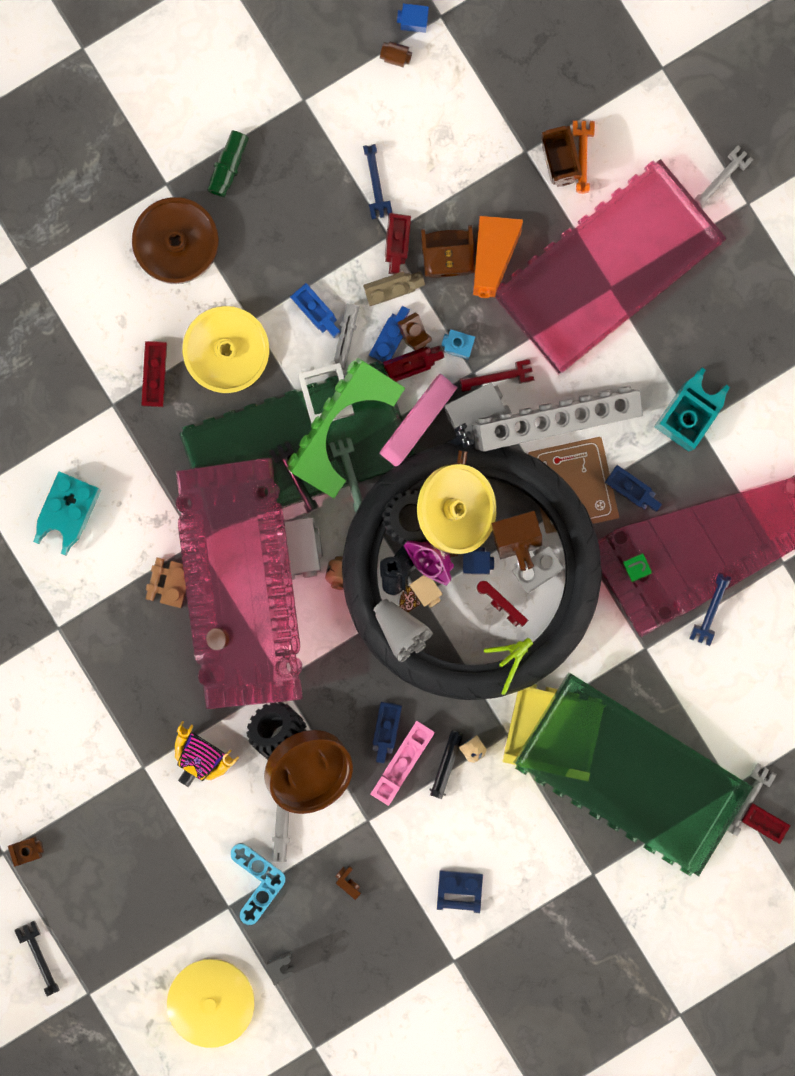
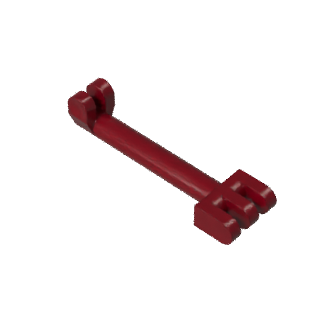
M528 359L515 362L516 369L473 378H460L461 391H469L472 386L517 377L519 384L535 381L534 376L525 377V374L533 372L532 368L523 369V366L531 364V361Z

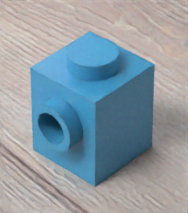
M450 329L449 335L444 334L441 346L445 347L444 353L469 360L475 336Z

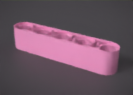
M440 373L379 454L394 466L400 465L456 391L457 386Z

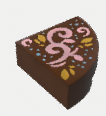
M408 586L406 592H402L399 606L406 612H410L421 604L410 586Z

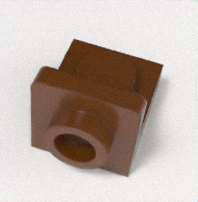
M416 312L397 322L405 343L413 350L423 348L432 341L431 336L425 331L419 314Z
M343 866L335 876L338 878L336 884L356 900L361 894L358 890L361 886L351 878L349 881L345 879L353 868L349 866L346 869Z

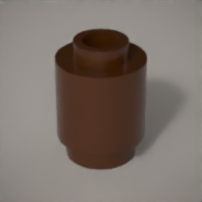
M391 41L389 43L384 42L379 59L384 60L385 63L404 68L405 64H410L412 52L409 51L410 47Z

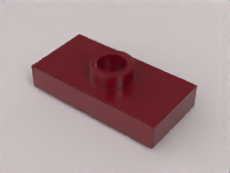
M753 803L741 821L778 844H781L791 826Z

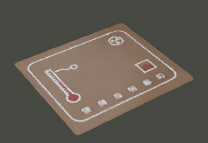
M601 437L528 453L548 465L569 484L587 509L592 524L619 518L614 491L604 483L610 473ZM540 507L546 534L557 532L547 514Z

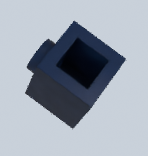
M479 547L472 552L464 553L463 574L489 575L490 570H494V557H490V552H485V547Z

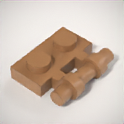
M156 557L155 564L151 567L152 576L150 583L146 586L147 594L145 599L154 601L155 594L158 593L162 594L160 603L182 608L192 566L171 561L169 569L163 568L165 559ZM161 574L167 576L164 588L158 587Z

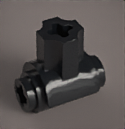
M404 546L399 549L394 557L384 558L380 562L382 588L389 595H397L402 590L406 592L408 576L416 568Z

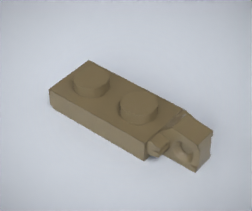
M403 271L364 284L363 287L369 306H373L415 291V289L424 286L425 281L421 271L414 274L404 273Z

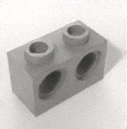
M543 545L533 552L535 556L531 560L534 564L532 568L534 576L531 580L523 578V571H520L518 562L514 564L516 568L512 571L526 593H530L565 570L550 546L545 548ZM544 556H550L553 560L549 568H544L541 565V560Z

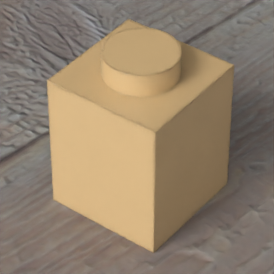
M425 575L409 585L423 607L428 605L432 608L441 602L439 597L443 594L435 582Z

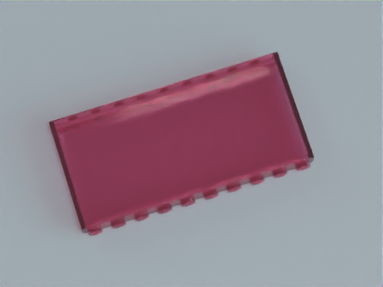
M661 159L656 163L654 160L644 167L645 172L640 176L635 174L627 181L628 186L623 190L621 187L615 190L610 195L612 199L607 203L604 201L599 203L594 208L596 212L591 216L587 214L577 222L579 225L575 229H567L561 234L562 239L559 242H551L544 248V254L540 257L535 255L527 262L528 267L523 271L519 268L510 276L512 280L507 284L502 282L499 285L494 298L558 376L727 239Z

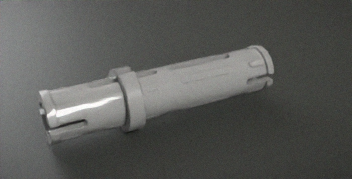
M346 303L343 322H340L341 332L334 357L335 363H340L343 370L346 369L345 366L353 332L357 328L355 323L360 306Z
M278 805L276 809L275 837H272V842H274L273 861L287 862V843L290 841V838H288L289 812Z

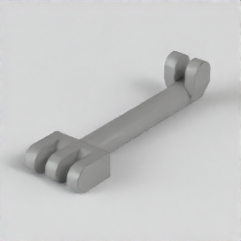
M739 145L728 155L732 162L702 194H698L692 201V203L699 206L700 210L708 204L707 200L738 167L744 171L754 160L752 157H749L744 162L743 158L747 155L745 151L740 156H737L736 154L741 149Z
M759 763L756 764L750 774L756 780L734 818L725 828V830L736 836L741 831V828H739L741 821L762 785L770 787L777 775L772 772L767 779L766 775L769 769L766 767L759 774L758 772L762 766Z

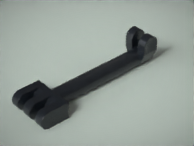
M464 423L454 429L457 436L446 443L453 445L462 444L463 449L473 445L475 441L474 439H469L471 433L470 431H465L467 425Z
M286 440L284 444L288 450L284 451L279 444L276 446L280 452L279 455L276 456L273 448L269 452L276 464L280 461L283 462L305 503L304 508L307 513H310L319 508L315 500H312L302 479L287 469L288 460L295 452L289 441Z
M34 920L30 922L33 931H30L27 924L22 926L25 932L24 935H22L20 928H16L14 931L20 944L27 941L47 985L44 988V992L48 997L59 992L60 989L57 983H55L35 939L41 932Z

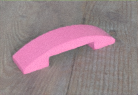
M416 721L370 795L389 806L435 732Z

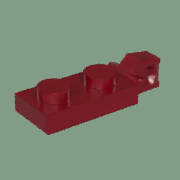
M394 213L388 215L385 262H389L388 274L400 273V264H405V259H407L411 216Z
M440 345L432 348L428 346L384 361L383 363L388 377L397 382L430 370L431 366L435 365V361L445 357Z

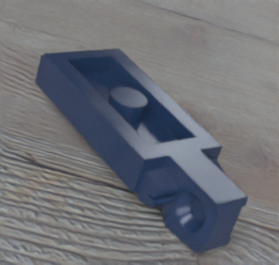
M616 465L604 482L639 508L641 507L645 510L648 506L657 512L662 506L659 501L653 498L656 493L650 487L618 465Z
M380 703L373 740V750L378 751L377 763L385 764L386 753L392 754L401 715V705Z

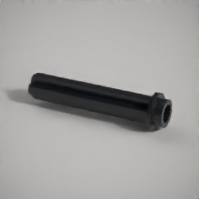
M452 730L433 787L429 789L431 791L430 796L442 799L443 795L446 796L444 793L463 737V734L458 731Z

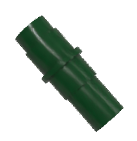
M234 130L231 131L218 162L214 163L215 169L207 189L210 193L219 197L226 196L234 177L238 175L237 169L249 137Z

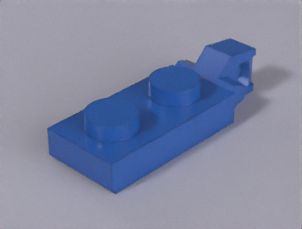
M307 283L290 296L292 301L322 333L327 330L333 338L340 334V330L334 325L337 321L334 317L335 315Z
M402 306L397 315L392 313L369 354L370 357L381 363L392 359L403 339L397 322L406 318L410 309Z

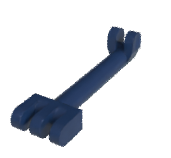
M371 144V146L365 145L363 150L368 160L375 203L369 204L372 220L376 219L375 210H379L380 218H384L383 209L387 208V214L389 215L392 213L390 201L383 200L375 156L377 153L376 144Z
M718 573L716 578L717 588L701 626L694 624L689 637L690 640H694L697 633L700 634L697 642L702 643L706 636L708 637L706 645H711L715 631L710 630V626L724 591L729 586L731 577H723V574Z

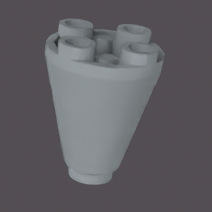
M384 599L374 608L375 616L387 642L400 663L405 661L412 652L419 653L426 647L425 641L433 633L425 624L395 603L389 602L388 599Z

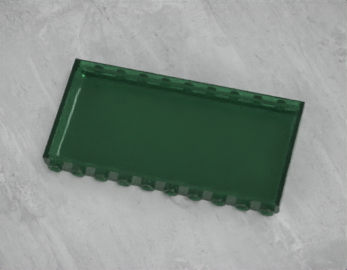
M378 361L369 364L388 376L384 364L379 365ZM337 375L325 379L326 383L318 385L315 382L307 385L315 415L324 411L323 406L325 402L335 394V387L339 382ZM297 389L284 393L285 397L277 399L276 396L265 399L264 404L256 406V403L244 406V410L238 413L232 410L224 413L223 418L215 420V417L203 420L202 425L195 427L194 424L182 428L183 431L179 435L212 532L304 502L283 462L280 461L276 464L269 452L273 448L276 456L279 455L280 452L276 447L279 444L284 451L288 450L284 444L288 440L296 454L301 447L299 446L300 441L312 430L303 391L297 392ZM377 400L355 402L352 404L353 416L332 421L326 436V452L333 469L346 480L342 488L348 487L349 483L341 457H333L330 443L334 442L336 450L340 449L338 440L342 439L344 447H347L346 438H351L355 452L348 454L357 483L386 474L395 466L379 453L403 421L397 402L394 407ZM413 448L406 458L414 454ZM302 479L312 499L325 494Z
M569 672L513 762L516 764L515 769L524 775L528 772L535 776L533 780L542 786H545L546 783L554 787L552 792L563 798L564 795L572 798L571 804L580 809L585 806L590 810L589 815L599 821L601 817L609 821L607 826L617 832L619 829L627 832L625 837L635 843L638 840L645 843L643 848L653 854L656 851L663 854L662 860L672 866L676 862L681 866L680 871L690 877L692 874L700 876L753 786Z

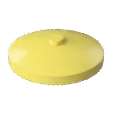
M232 306L214 307L198 315L187 328L182 344L183 360L190 375L203 387L219 393H233L249 387L261 376L269 358V341L261 323L247 311Z
M462 464L447 465L434 471L424 482L418 497L417 515L421 530L434 547L446 553L464 554L479 548L492 532L491 523L496 520V499L493 489L485 476L473 467Z
M203 959L185 967L172 982L167 997L168 1016L174 1029L186 1041L205 1048L221 1047L240 1037L247 1029L255 1007L254 992L246 975L233 964L219 959Z

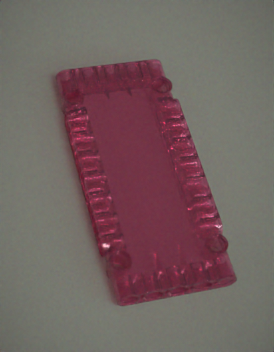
M272 458L176 471L179 495L176 499V508L181 512V516L178 519V531L194 654L197 663L201 665L198 679L203 685L206 709L303 699L301 680L299 679V674L302 671V662L296 657V654L300 651L299 630L282 506L276 503V499L280 495V489L273 480ZM265 488L268 490L267 497L264 493ZM188 499H190L191 501L190 507L188 505ZM223 628L227 631L229 635L227 647L221 650H213L208 646L206 636L211 629ZM287 663L290 664V671L287 669Z

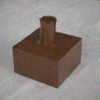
M535 511L491 523L493 538L500 560L516 555L520 571H526L524 561H526L528 570L532 569L534 564L532 563L529 551L536 550L542 546V534Z

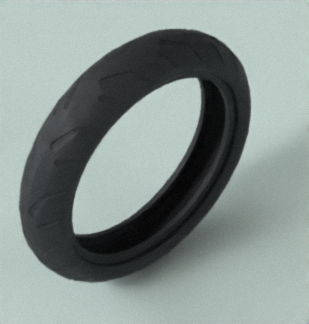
M451 443L431 447L409 456L400 465L393 467L383 475L359 505L347 533L342 560L343 589L346 604L357 632L372 654L403 681L428 693L460 700H481L506 696L536 684L556 670L583 639L596 610L602 578L600 548L595 529L587 509L569 484L544 462L521 450L506 446L488 451L476 450L475 443L463 449L462 444L453 445ZM458 451H462L461 460H463L464 451L468 452L466 465L478 470L485 478L497 480L517 488L535 501L553 523L560 538L565 557V585L559 607L548 627L523 655L505 695H502V690L515 662V658L503 667L499 665L503 660L482 665H461L437 659L423 651L419 653L414 651L405 661L400 663L394 656L374 611L376 605L382 601L378 587L377 563L380 546L386 531L382 523L384 522L382 515L386 504L392 497L407 490H419L420 492L424 482L434 471L443 466L457 464Z

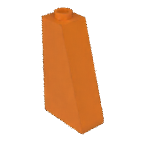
M480 216L473 295L481 298L495 297L521 235L522 219Z

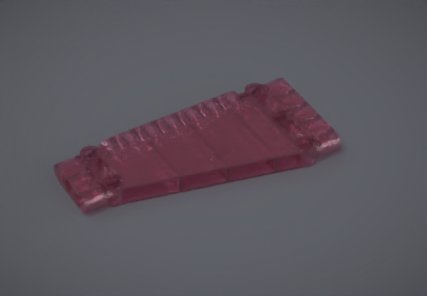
M795 475L786 480L624 526L598 539L602 574L641 638L679 615L682 616L713 598L717 588L716 578L718 573L723 574V577H731L729 586L726 588L728 589L795 550V493L791 494L786 489L788 482L795 484ZM617 532L625 535L626 540L623 544L616 543L614 536ZM606 538L609 539L611 545H612L613 548H614V551H613L612 547L610 546V544H609V542L607 541ZM643 553L652 573L648 575L647 580L644 582L639 580L633 581L636 585L635 588L617 556L623 563ZM639 594H641V596L643 597L644 601H645L646 604H647V607H646L645 603L643 602V600H642V598L640 597ZM661 607L669 609L670 615L667 619H662L659 616ZM651 612H652L654 618L656 619V621L658 622V625L656 624L655 620L653 619V617H652V615H651Z

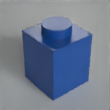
M403 3V8L398 10L397 23H401V30L426 33L429 6Z

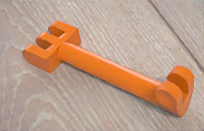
M573 120L572 135L579 136V163L582 171V176L578 179V183H576V192L586 194L590 190V183H587L588 137H594L595 121H590V129H586V121H581V129H577L578 122Z

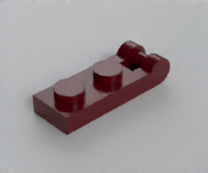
M480 581L477 584L476 589L478 593L487 594L492 599L490 604L499 612L503 609L509 615L506 619L515 627L518 625L523 627L529 621L487 581Z

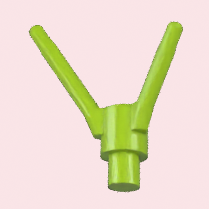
M526 638L524 641H519L516 644L484 649V653L510 651L511 654L499 664L501 667L515 658V662L502 690V695L506 694L523 655L533 645L530 638Z

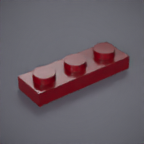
M145 341L141 402L143 407L164 408L167 342Z

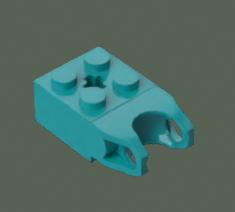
M703 367L691 379L683 383L654 426V428L688 452L696 448L718 416V413L724 406L725 397L730 388L728 385H725L714 395L705 393L702 388V380L706 370ZM684 417H687V418H688V419H687V422H688L689 424H685V423L683 422V418H684Z
M58 471L37 519L36 535L33 542L40 544L48 532L58 530L63 536L60 554L67 556L71 547L80 539L101 489ZM75 495V504L71 503L68 506L67 498Z

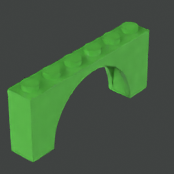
M360 358L350 363L344 380L341 379L337 383L335 394L332 398L327 399L323 406L324 411L320 417L317 416L311 425L312 430L302 438L299 444L301 447L288 460L287 469L291 473L334 499L346 480L333 469L326 452V436L333 419L345 407L364 400L382 401L394 407L405 390V387Z

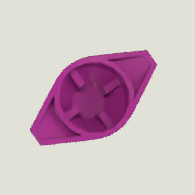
M407 541L404 547L415 567L426 577L447 586L451 581L450 571L454 568L449 553L437 549L429 541Z

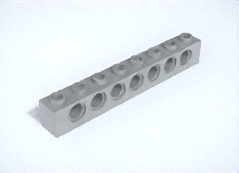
M631 386L618 388V392L614 393L608 390L599 392V396L592 397V395L579 396V400L573 402L572 399H565L559 401V405L552 406V403L539 405V409L532 410V408L520 409L518 414L512 415V412L499 414V418L492 419V417L479 418V422L472 423L475 448L480 451H488L643 416L640 391L631 389ZM616 400L619 401V407L617 409H615L614 406ZM597 404H599L600 409L599 412L596 414L595 407ZM579 408L580 415L576 418L575 411ZM559 412L560 420L556 423L555 416ZM539 417L540 425L536 427L535 420ZM519 421L520 429L516 432L515 425ZM497 426H500V433L496 436L495 429Z

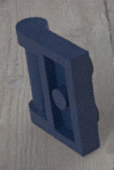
M440 870L437 910L443 911V908L469 910L480 914L483 874ZM444 893L475 896L474 902L444 900Z

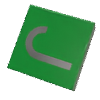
M643 553L623 562L631 582L652 573Z

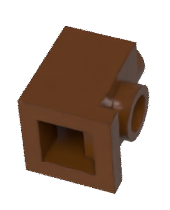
M36 837L8 846L14 867L42 858L41 853L44 852L41 841H37ZM24 847L30 850L29 855L23 854L22 850Z

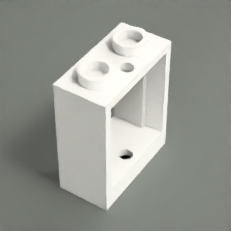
M335 361L322 364V368L314 369V367L302 369V373L298 374L311 424L322 413L314 414L305 379L337 371L339 381L341 379L344 380L340 363L336 364ZM352 404L341 410L333 421L353 416Z

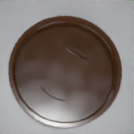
M321 730L303 731L284 740L272 752L265 766V784L273 800L282 809L296 814L313 813L334 803L347 789L353 772L352 759L342 742L333 734Z

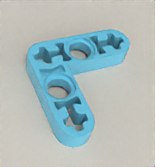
M239 843L231 850L232 860L261 881L240 912L241 921L246 925H252L258 921L283 887L286 877L280 869L249 846ZM236 848L238 850L244 848V854L248 857L251 854L255 856L250 860L248 866L244 864L247 861L245 858H236ZM260 860L264 863V870L258 873L252 869L254 861ZM268 866L272 868L269 873L274 876L276 874L280 875V884H271L272 879L268 875L266 879L261 877L266 873ZM259 891L268 893L269 900L266 903H260L257 900L256 896ZM253 900L257 906L263 909L259 911L257 908L253 914L255 919L250 918L246 920L244 911L252 909L254 905L250 904V902Z

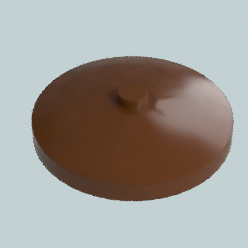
M170 197L154 202L140 214L133 228L132 248L137 262L149 276L163 283L184 284L199 278L211 267L218 252L219 236L212 217L201 205L189 199Z

